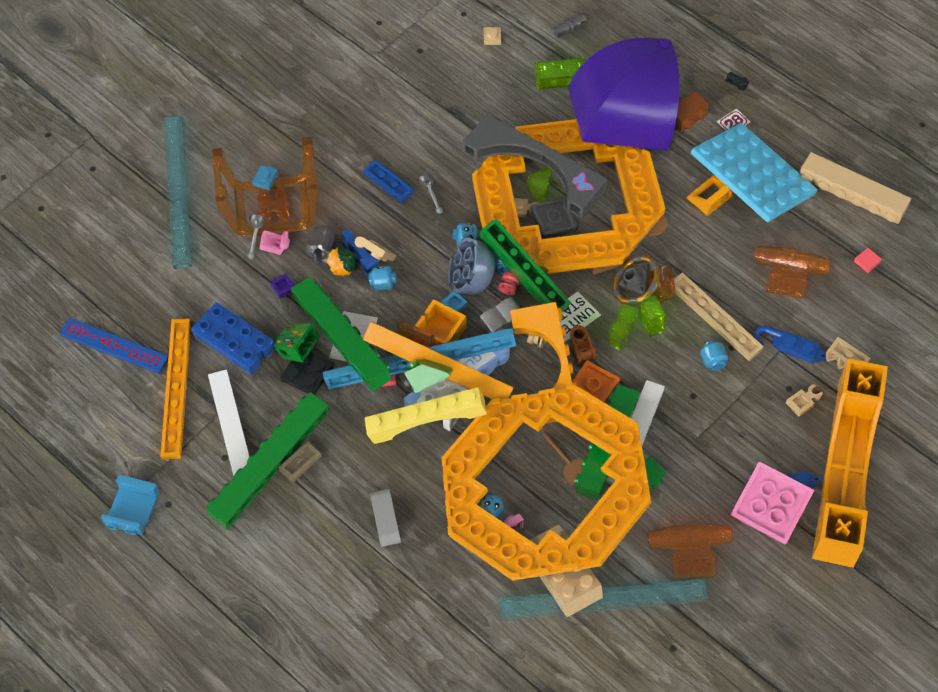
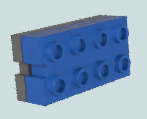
M218 302L191 328L195 340L252 379L262 369L261 364L264 361L268 363L277 353L274 347V340Z

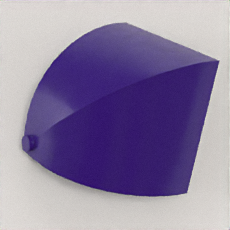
M665 38L627 39L611 44L588 58L576 71L568 87L582 141L668 151L675 128L679 102V68L671 40Z

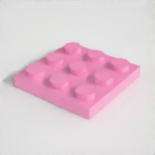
M758 462L730 516L786 545L814 490Z

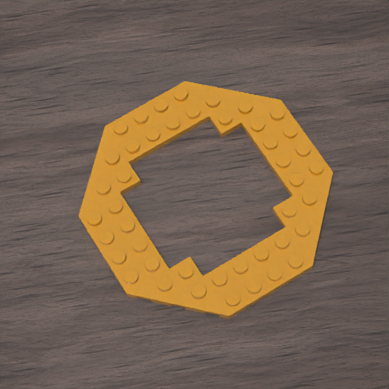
M577 119L516 126L515 129L527 134L536 141L542 142L545 146L559 153L593 149L596 163L614 161L627 213L611 215L613 230L541 239L539 225L520 227L509 174L525 172L524 158L526 157L516 155L490 156L472 174L482 229L496 218L535 263L548 274L623 264L665 213V205L650 152L636 147L583 142Z
M569 385L564 389L555 390V388L541 390L539 393L527 395V393L513 395L508 399H492L486 405L487 414L476 417L441 457L449 537L512 581L601 566L652 503L638 423L576 385ZM553 418L611 454L601 467V470L613 478L615 482L567 540L549 530L540 543L536 545L477 505L487 494L488 489L476 481L475 478L523 422L539 432L547 421Z

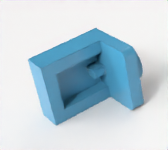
M260 165L252 180L253 186L270 191L273 183H278L280 180L278 171L273 167Z

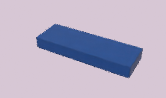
M374 160L363 170V174L401 204L414 193V189L377 160Z

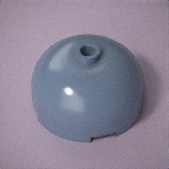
M465 238L457 245L459 249L455 257L450 259L448 284H453V291L455 290L456 293L472 296L484 291L492 281L495 272V257L492 250L484 242Z

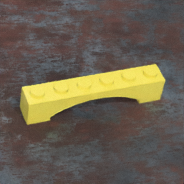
M477 387L365 417L368 437L374 444L392 440L395 435L421 424L451 418L471 419L486 415L487 411L484 396Z

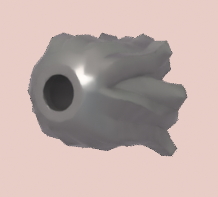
M329 226L315 227L311 242L307 244L306 252L310 257L315 256L313 262L316 264L320 262L327 264V259L334 246L336 236L334 230Z

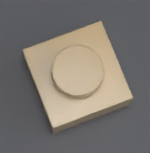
M484 27V45H501V27Z

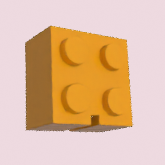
M433 299L424 312L425 316L422 315L413 328L414 339L429 347L458 341L467 328L466 316Z

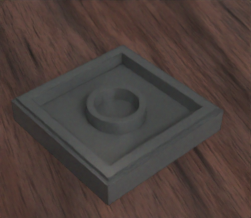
M565 197L530 206L536 225H539L542 239L577 230L572 213L567 211Z

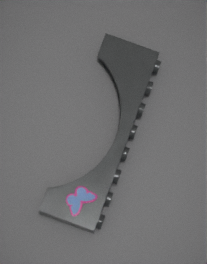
M488 114L462 141V153L476 161L496 155H516L543 164L562 182L568 198L567 211L581 219L586 216L607 191L608 179L603 175L595 173L588 167L582 166L573 159L560 154L558 151L545 146L542 142L534 140L527 134L521 133L512 126Z

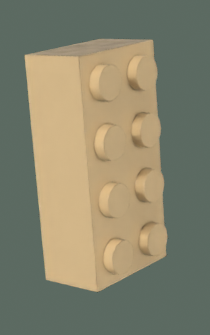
M560 525L549 529L565 540L568 539ZM549 530L530 539V541L538 545ZM590 568L539 576L566 617L603 598L601 583Z

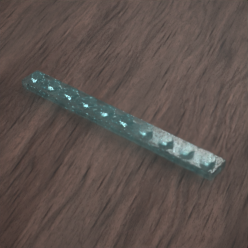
M182 116L164 118L172 266L174 269L192 267L183 119Z
M705 579L602 588V599L574 614L707 602L708 596ZM551 593L498 598L500 621L565 615Z

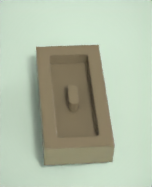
M307 441L278 468L279 471L294 483L322 455Z

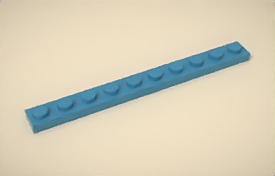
M510 328L428 348L454 360L515 347L516 341L513 329ZM397 355L380 359L382 362L386 361L391 368L390 375L405 372L410 361ZM351 366L323 372L328 390L364 382Z

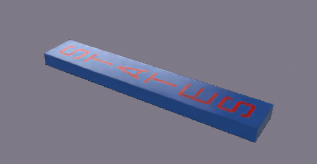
M71 318L67 320L60 331L62 337L157 374L162 373L168 362V356Z

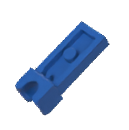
M347 228L342 232L343 240L341 242L345 248L355 252L356 262L361 263L362 271L369 277V272H372L374 267H378L379 260L370 255L364 248L357 247L355 245L356 238Z

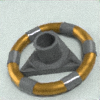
M645 255L636 256L626 261L618 269L613 280V293L620 303L629 306L638 305L649 299L655 293L661 280V268L654 258ZM645 262L637 269L630 268L634 264ZM651 265L654 271V279L648 288L649 269ZM619 286L641 296L630 299L625 298Z

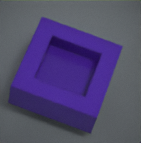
M287 274L270 282L279 299L292 293L291 288L294 287V284Z

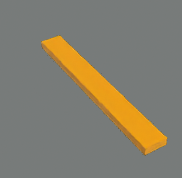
M191 319L171 320L161 459H181Z
M372 321L363 340L410 362L417 359L418 361L427 359L449 366L453 372L447 379L468 389L478 387L483 396L490 399H508L514 388Z

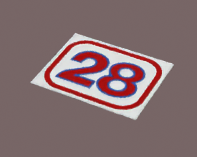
M735 109L718 120L717 123L725 130H728L739 123L746 126L750 121L738 109Z

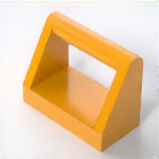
M713 175L691 192L687 199L706 216H709L731 198L734 192L718 177ZM713 184L719 188L707 200L698 197Z

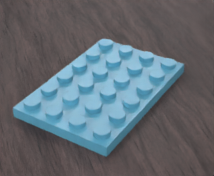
M742 123L703 142L691 151V154L767 223L814 196L818 190L809 181L803 179L801 174Z

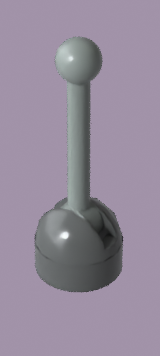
M430 173L424 174L419 178L420 185L424 189L429 190L436 206V212L441 214L443 208L439 206L432 190L434 178Z
M251 215L250 222L254 227L251 249L247 255L249 259H254L255 257L254 248L257 232L265 224L266 217Z

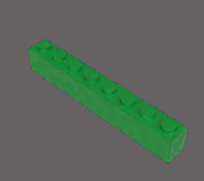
M308 277L291 288L297 303L372 392L392 380L389 373L391 371L389 364L386 361L382 362L380 360L381 356L376 349L372 350L370 343L363 340L358 328L350 325L351 321L347 315L341 314V309L336 303L332 304V299L327 292H322L323 289L317 281L314 282Z
M311 392L307 396H303L299 400L296 409L289 411L285 421L275 427L272 432L273 435L261 443L258 452L250 455L243 469L239 468L234 474V479L222 487L220 495L208 503V516L227 530L279 471L278 467L295 453L329 414V406Z

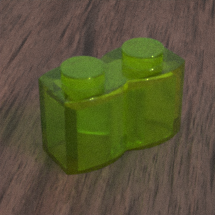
M656 295L647 296L640 304L639 318L649 337H652L665 330L666 325L664 322L667 319V314Z
M624 304L619 309L617 319L611 324L609 329V346L619 350L626 346L629 335L636 327L638 309Z

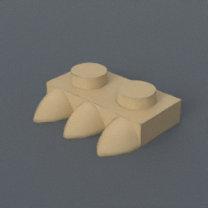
M839 337L836 338L826 352V360H837L838 369L845 367L847 359L869 362L870 357Z

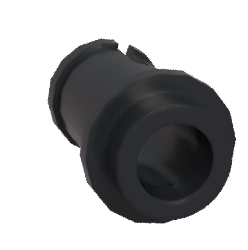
M729 72L726 77L728 79L725 80L738 87L739 90H746L749 85L746 77L742 78L733 72Z

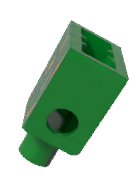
M312 323L286 326L279 336L273 337L272 340L275 342L274 347L283 359L304 362L320 338V335Z

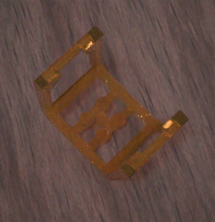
M302 137L303 159L301 173L295 176L275 179L271 189L277 188L276 200H269L266 190L253 186L252 181L242 182L237 180L227 162L223 149L215 148L212 150L216 204L234 233L244 237H253L254 227H247L244 192L259 191L257 200L260 210L258 214L266 217L265 224L262 228L258 229L257 236H261L264 230L278 234L284 231L304 230L313 225L318 187L312 137ZM221 172L231 188L234 189L236 215L229 204L225 184H222ZM299 185L302 220L287 222L289 219V210L286 207L288 197L284 187ZM277 211L280 223L269 224L271 221L270 212Z

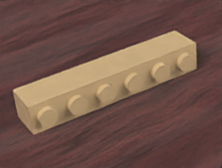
M812 152L800 170L802 178L811 184L896 224L900 223L912 199Z

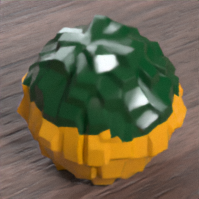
M345 247L333 249L327 259L331 272L337 276L350 275L356 267L355 252H351L349 248Z

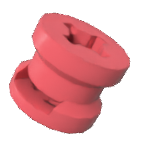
M506 272L502 275V282L499 283L498 289L506 295H514L516 293V286L520 282L512 273Z

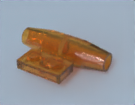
M756 246L753 259L757 263L774 268L769 274L766 292L804 299L808 280L806 274L828 275L831 264L830 259L816 254L783 247Z
M720 524L675 525L648 532L649 548L675 550L672 557L674 580L715 577L714 554L709 547L730 543L733 540L731 526Z

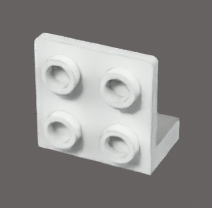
M446 378L427 387L417 400V403L468 389ZM459 418L444 419L443 428L451 431Z

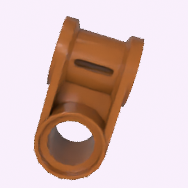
M581 325L574 326L571 329L569 341L576 363L581 364V361L589 359L596 360L595 348L591 343L587 329ZM579 335V336H581V337H583V338L577 339V338H575L574 336Z

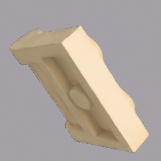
M361 236L355 239L357 247H365L372 252L370 255L378 260L381 259L385 262L387 260L394 261L397 256L373 240H367Z

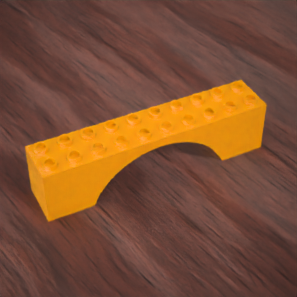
M847 359L838 384L812 559L853 568L863 550L868 516L865 506L867 473L874 434L884 399L888 366Z

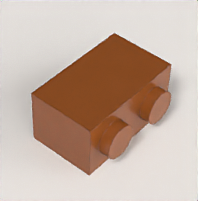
M695 91L678 102L675 128L683 132L686 129H690L698 120H703L708 114L709 103Z

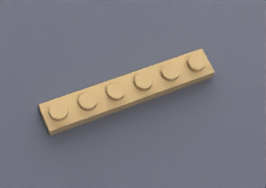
M683 272L669 282L668 287L748 361L763 350V345Z

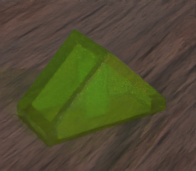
M549 167L527 176L526 187L535 200L540 203L545 200L552 178V170Z

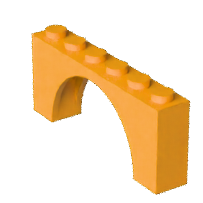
M556 302L510 310L514 334H531L540 337L548 342L558 354L561 372L553 388L558 390L564 389L569 385H576V381L571 380L570 374H574L572 362L568 363L567 356H570L568 344L564 345L563 338L566 337L565 327L560 325V319H563L561 308H557ZM550 418V419L547 421V423L558 422V421L554 420L553 418Z

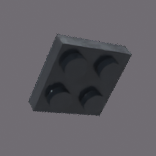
M310 352L304 362L291 360L280 379L282 382L307 394L311 392L315 395L324 382L323 372L332 370L334 366L332 362Z

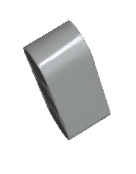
M390 489L370 492L381 547L401 543Z

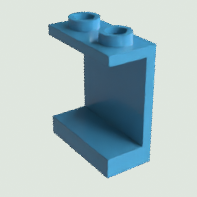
M119 474L116 480L119 490L109 514H102L101 519L105 526L111 530H117L118 528L131 535L136 533L143 535L160 491L155 483Z

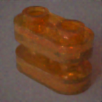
M666 264L660 266L661 280L658 288L647 299V302L654 307L661 305L665 300L673 298L676 294L674 274ZM654 271L649 272L648 288L654 279Z

